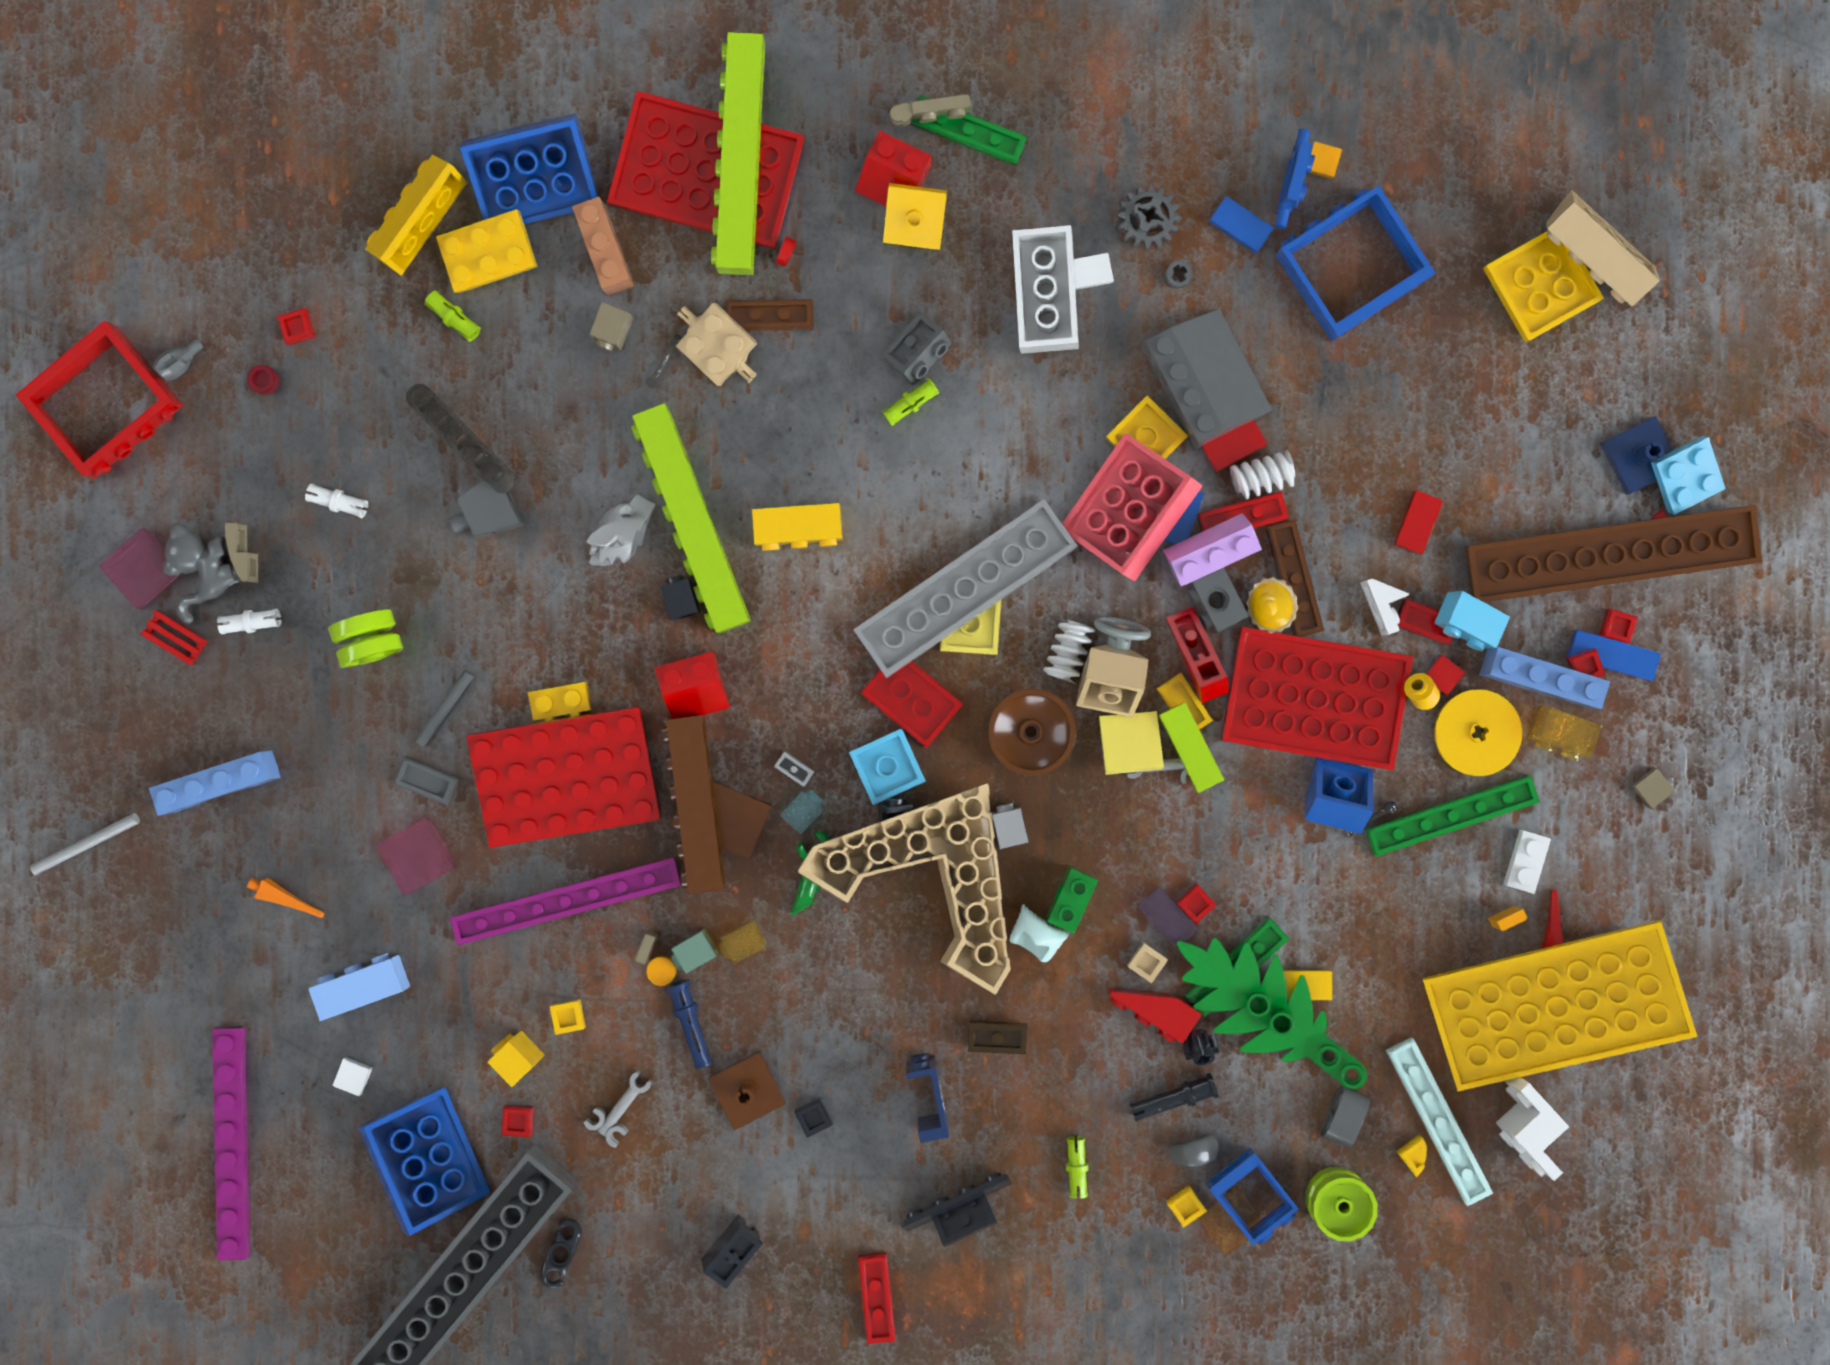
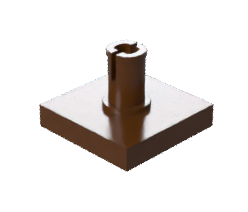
M761 1051L708 1078L734 1130L786 1104V1100Z

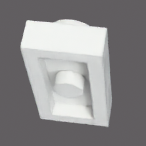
M1519 830L1503 885L1535 894L1551 839Z

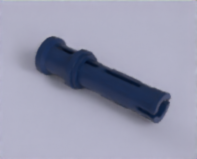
M684 979L667 985L665 991L670 994L674 1006L672 1010L673 1015L680 1020L695 1069H700L712 1064V1060L710 1059L704 1035L696 1015L698 1004L693 1001L689 989L690 980ZM680 992H681V994H682V997H683L684 1002H681V999H680V996H679V993H680ZM691 1028L694 1030L699 1049L696 1048Z

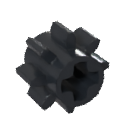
M1205 1029L1192 1030L1182 1047L1186 1060L1193 1058L1196 1065L1211 1063L1215 1059L1214 1054L1219 1053L1216 1035H1208Z

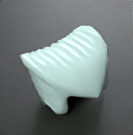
M1022 904L1021 912L1013 927L1009 941L1021 945L1032 952L1041 962H1048L1068 938L1069 932L1052 926L1029 910L1025 904Z

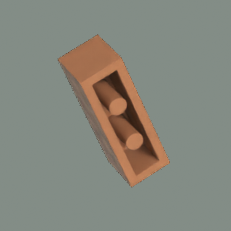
M596 197L572 206L600 286L605 294L610 296L635 287L606 206L601 198Z

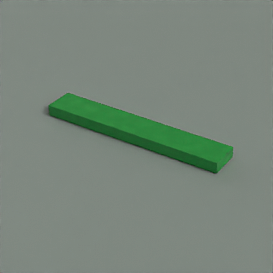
M1525 775L1365 828L1364 830L1374 857L1540 803L1531 775Z

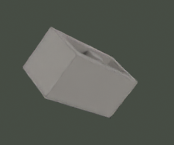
M784 751L774 766L803 787L815 772L786 751Z

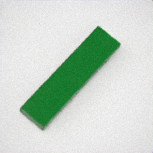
M920 95L918 101L929 100L930 98ZM965 113V117L958 119H949L948 115L937 116L936 121L920 123L919 119H913L909 124L1014 166H1017L1027 140V136Z
M1268 916L1228 953L1233 968L1245 942L1250 943L1259 968L1289 940V937ZM1194 984L1184 995L1194 1005L1216 988ZM1199 1010L1204 1017L1211 1012Z

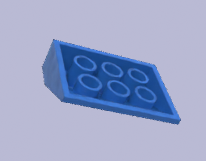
M576 113L464 140L460 146L484 220L517 209L521 213L524 224L572 213L574 212L572 206L598 197Z
M445 1087L357 1126L404 1234L410 1236L491 1193Z

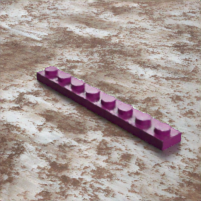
M672 857L450 917V922L458 946L682 885L676 858Z
M245 1026L215 1027L212 1029L217 1261L247 1260L250 1257Z

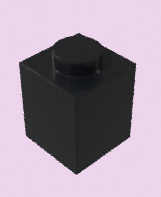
M682 575L666 579L667 584L660 586L670 620L675 621L701 613L691 579H683Z

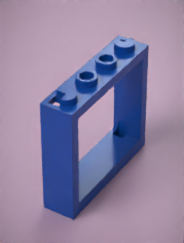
M1380 186L1375 187L1371 191L1368 188L1361 190L1353 196L1354 202L1347 206L1344 203L1339 204L1328 212L1330 217L1323 222L1319 218L1314 220L1304 228L1306 232L1298 238L1295 234L1291 235L1280 243L1282 248L1275 255L1331 342L1436 274ZM1369 205L1413 272V275L1336 323L1292 254Z

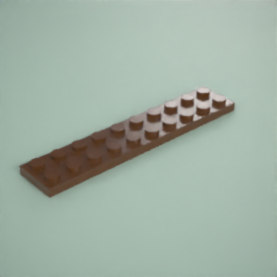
M1756 505L1465 546L1470 594L1482 602L1762 563Z

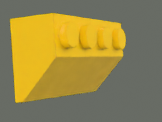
M433 154L429 160H424L418 168V175L414 181L404 187L399 202L395 207H391L386 212L382 226L379 230H375L367 240L368 245L365 250L401 276L468 183L454 166Z

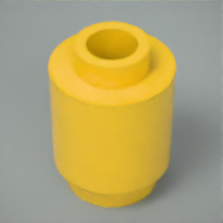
M1417 673L1410 676L1405 682V694L1416 708L1428 710L1436 706L1440 699V692L1431 677L1423 673Z

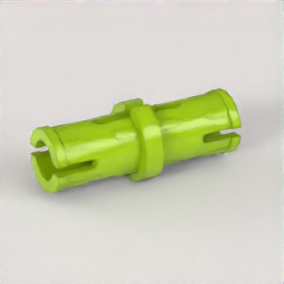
M436 290L431 292L425 299L424 305L439 315L447 327L454 328L467 341H473L480 333L481 327L467 318L459 306L449 303Z
M928 378L911 392H904L902 398L885 410L883 409L882 413L889 424L894 426L895 423L911 412L916 413L919 411L918 407L938 395L939 391L931 379Z
M1075 1136L1067 1137L1069 1162L1066 1163V1171L1069 1172V1197L1077 1199V1186L1080 1189V1198L1088 1196L1086 1172L1089 1170V1166L1085 1162V1137L1077 1136L1078 1148H1075Z

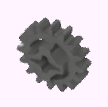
M1153 185L1149 186L1147 192H1144L1140 186L1136 190V196L1131 192L1127 194L1126 199L1129 203L1121 202L1119 208L1124 212L1118 213L1117 220L1124 223L1119 225L1118 230L1119 232H1127L1124 238L1125 242L1131 238L1135 240L1134 248H1137L1142 243L1144 244L1145 251H1148L1151 244H1154L1156 249H1160L1161 240L1168 244L1172 239L1170 234L1177 233L1179 228L1174 224L1180 222L1181 216L1174 215V213L1180 207L1179 204L1171 205L1174 197L1172 194L1167 197L1163 196L1164 188H1161L1156 193L1154 192ZM1151 200V202L1143 205L1139 203L1141 201ZM1160 205L1165 209L1167 216L1163 215ZM1148 213L1153 215L1150 223L1145 221ZM1130 219L1135 221L1137 231L1133 228ZM1154 231L1159 233L1154 236H1146L1148 233Z

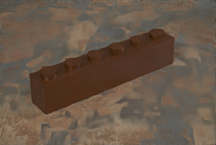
M705 715L666 720L667 726H663L662 731L664 743H669L670 755H666L668 772H673L674 784H670V795L672 801L677 803L678 812L674 813V826L676 830H680L681 841L677 842L679 859H684L685 870L681 871L682 886L688 889V895L721 891L726 888Z

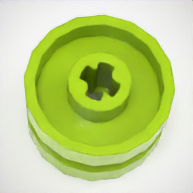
M385 609L368 612L339 621L328 627L332 643H350L339 648L336 652L340 668L372 663L404 649L399 634H382L391 630L396 624L392 610Z
M1329 1167L1319 1171L1309 1181L1305 1191V1205L1311 1218L1328 1237L1337 1241H1354L1364 1237L1373 1228L1377 1218L1378 1204L1372 1190L1355 1172L1344 1167Z

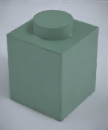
M703 928L674 945L671 958L675 966L679 970L683 968L685 974L715 958L719 951L706 928Z

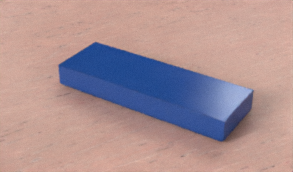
M1574 630L1567 657L1596 648L1604 669L1647 681H1654L1661 653L1584 631Z

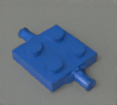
M1307 129L1298 130L1296 144L1293 146L1294 152L1289 158L1275 212L1277 218L1274 227L1278 229H1286L1290 212H1292V209L1297 208L1299 201H1303L1307 190V184L1303 183L1306 173H1310L1315 155L1311 154L1313 144L1308 143L1311 132Z

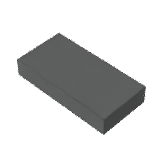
M404 757L393 784L447 806L451 802L460 778L412 758Z

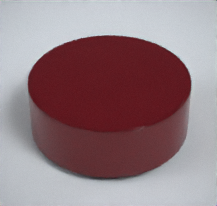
M256 365L249 371L247 383L254 392L261 395H269L278 388L279 376L273 368L267 365Z

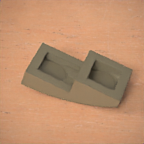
M225 523L226 544L237 575L243 582L258 583V554L247 552V525Z

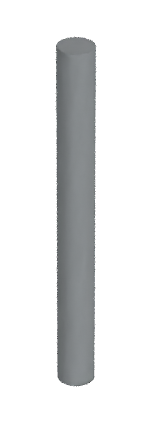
M133 813L30 865V870L34 875H38L139 824L140 819L137 814Z

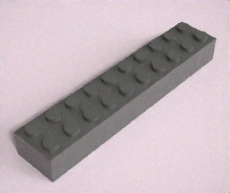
M534 1144L350 1365H426L568 1196L579 1180Z

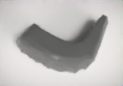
M1213 1134L1203 1135L1169 1146V1156L1172 1162L1178 1165L1199 1167L1218 1159L1219 1144Z

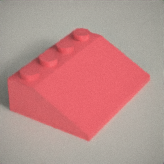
M1125 433L1062 525L1072 539L1135 582L1200 491L1202 485Z

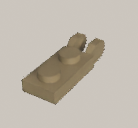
M966 94L902 103L893 108L891 107L890 120L896 127L901 125L904 127L908 126L913 119H919L920 123L936 121L937 116L948 115L949 119L963 118L966 116L965 113L971 111L970 96Z

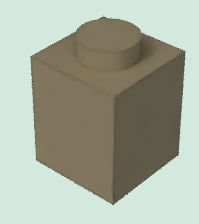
M601 302L589 335L596 341L595 345L604 350L612 351L613 348L622 350L633 317L627 311Z

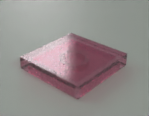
M140 528L99 565L100 569L136 609H142L179 576L163 574L162 566L166 560L165 550L146 528Z
M429 817L422 819L376 845L403 896L456 868L453 859Z

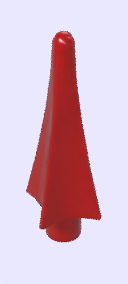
M1557 890L1551 891L1549 915L1542 949L1563 944Z

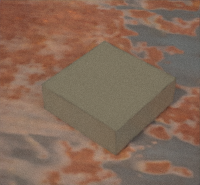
M1658 768L1651 769L1631 785L1650 809L1655 808L1675 792Z
M649 930L644 934L635 956V961L644 965L649 961L659 933Z

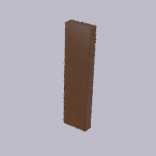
M1296 520L1265 527L1278 578L1291 586L1294 594L1297 596L1298 609L1296 611V619L1291 622L1293 635L1303 637L1324 631Z

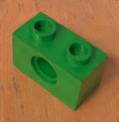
M1068 866L1045 916L1047 922L1074 934L1098 880L1094 876Z

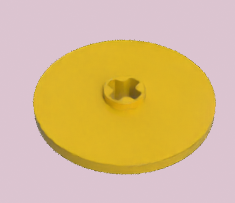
M1468 690L1455 695L1441 708L1435 722L1434 738L1439 754L1450 767L1463 774L1486 776L1504 769L1515 758L1522 741V725L1515 708L1501 695L1488 690ZM1475 726L1484 729V732L1481 733V740L1472 737V734L1475 732Z

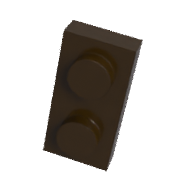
M969 1021L968 1052L1026 1055L1027 1023Z

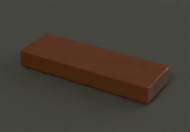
M812 299L726 301V313L745 331L813 330Z

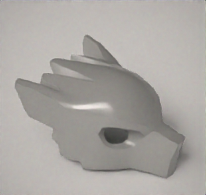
M637 494L629 504H619L608 509L602 515L597 529L586 541V543L592 545L589 552L592 557L589 563L596 566L613 565L615 559L625 563L634 556L637 546H642L645 531L656 508V504Z

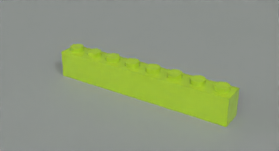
M728 32L727 43H722V61H726V72H721L720 89L725 90L724 101H719V119H723V130H718L717 147L722 148L721 159H716V177H720V188H715L714 205L719 206L718 218H713V235L717 236V247H712L711 264L716 265L719 274L754 275L765 41L763 34Z
M664 403L633 415L635 424L631 425V429L637 442L642 440L646 450L641 452L647 468L652 467L656 478L652 479L653 486L657 495L663 494L666 505L662 506L667 521H673L677 532L673 533V537L678 549L683 548L687 556L683 563L688 575H694L698 586L693 588L699 603L704 602L708 613L704 614L709 629H715L717 634H721L751 622L669 407Z

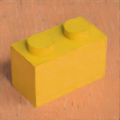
M521 1030L515 1036L509 1033L491 1050L494 1056L488 1063L513 1087L545 1054Z

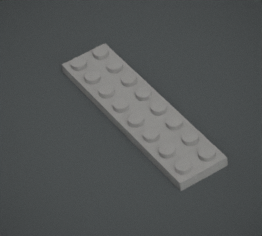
M1043 499L853 629V631L884 676L888 678L1077 548V544L1045 499Z

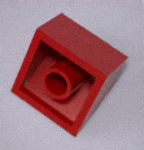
M879 130L864 162L855 192L887 207L889 183L922 187L932 167V156Z
M708 652L655 667L661 693L672 719L706 715L730 708L715 652Z

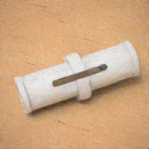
M312 483L306 490L318 494V496L305 494L307 502L329 507L330 511H343L359 518H363L367 512L366 510L356 508V506L368 508L367 500L345 495L342 490L336 489L332 491Z
M278 609L260 612L246 610L243 614L219 616L217 623H223V625H219L218 630L220 634L239 631L253 633L256 629L280 627L282 620H276V618H280L281 614Z

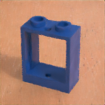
M1251 1148L1205 1183L1253 1246L1257 1242L1259 1244L1266 1242L1273 1235L1272 1231L1280 1224L1284 1226L1291 1222L1296 1216L1295 1212L1299 1210ZM1257 1167L1282 1199L1283 1203L1249 1229L1223 1193Z

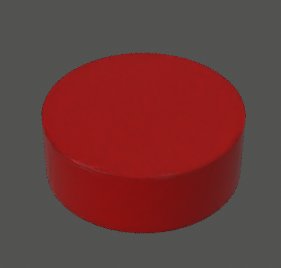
M786 236L776 259V264L783 267L788 265L797 243L796 240Z

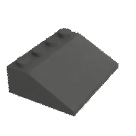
M1220 309L1173 326L1145 340L1142 351L1180 424L1188 435L1194 450L1272 411Z

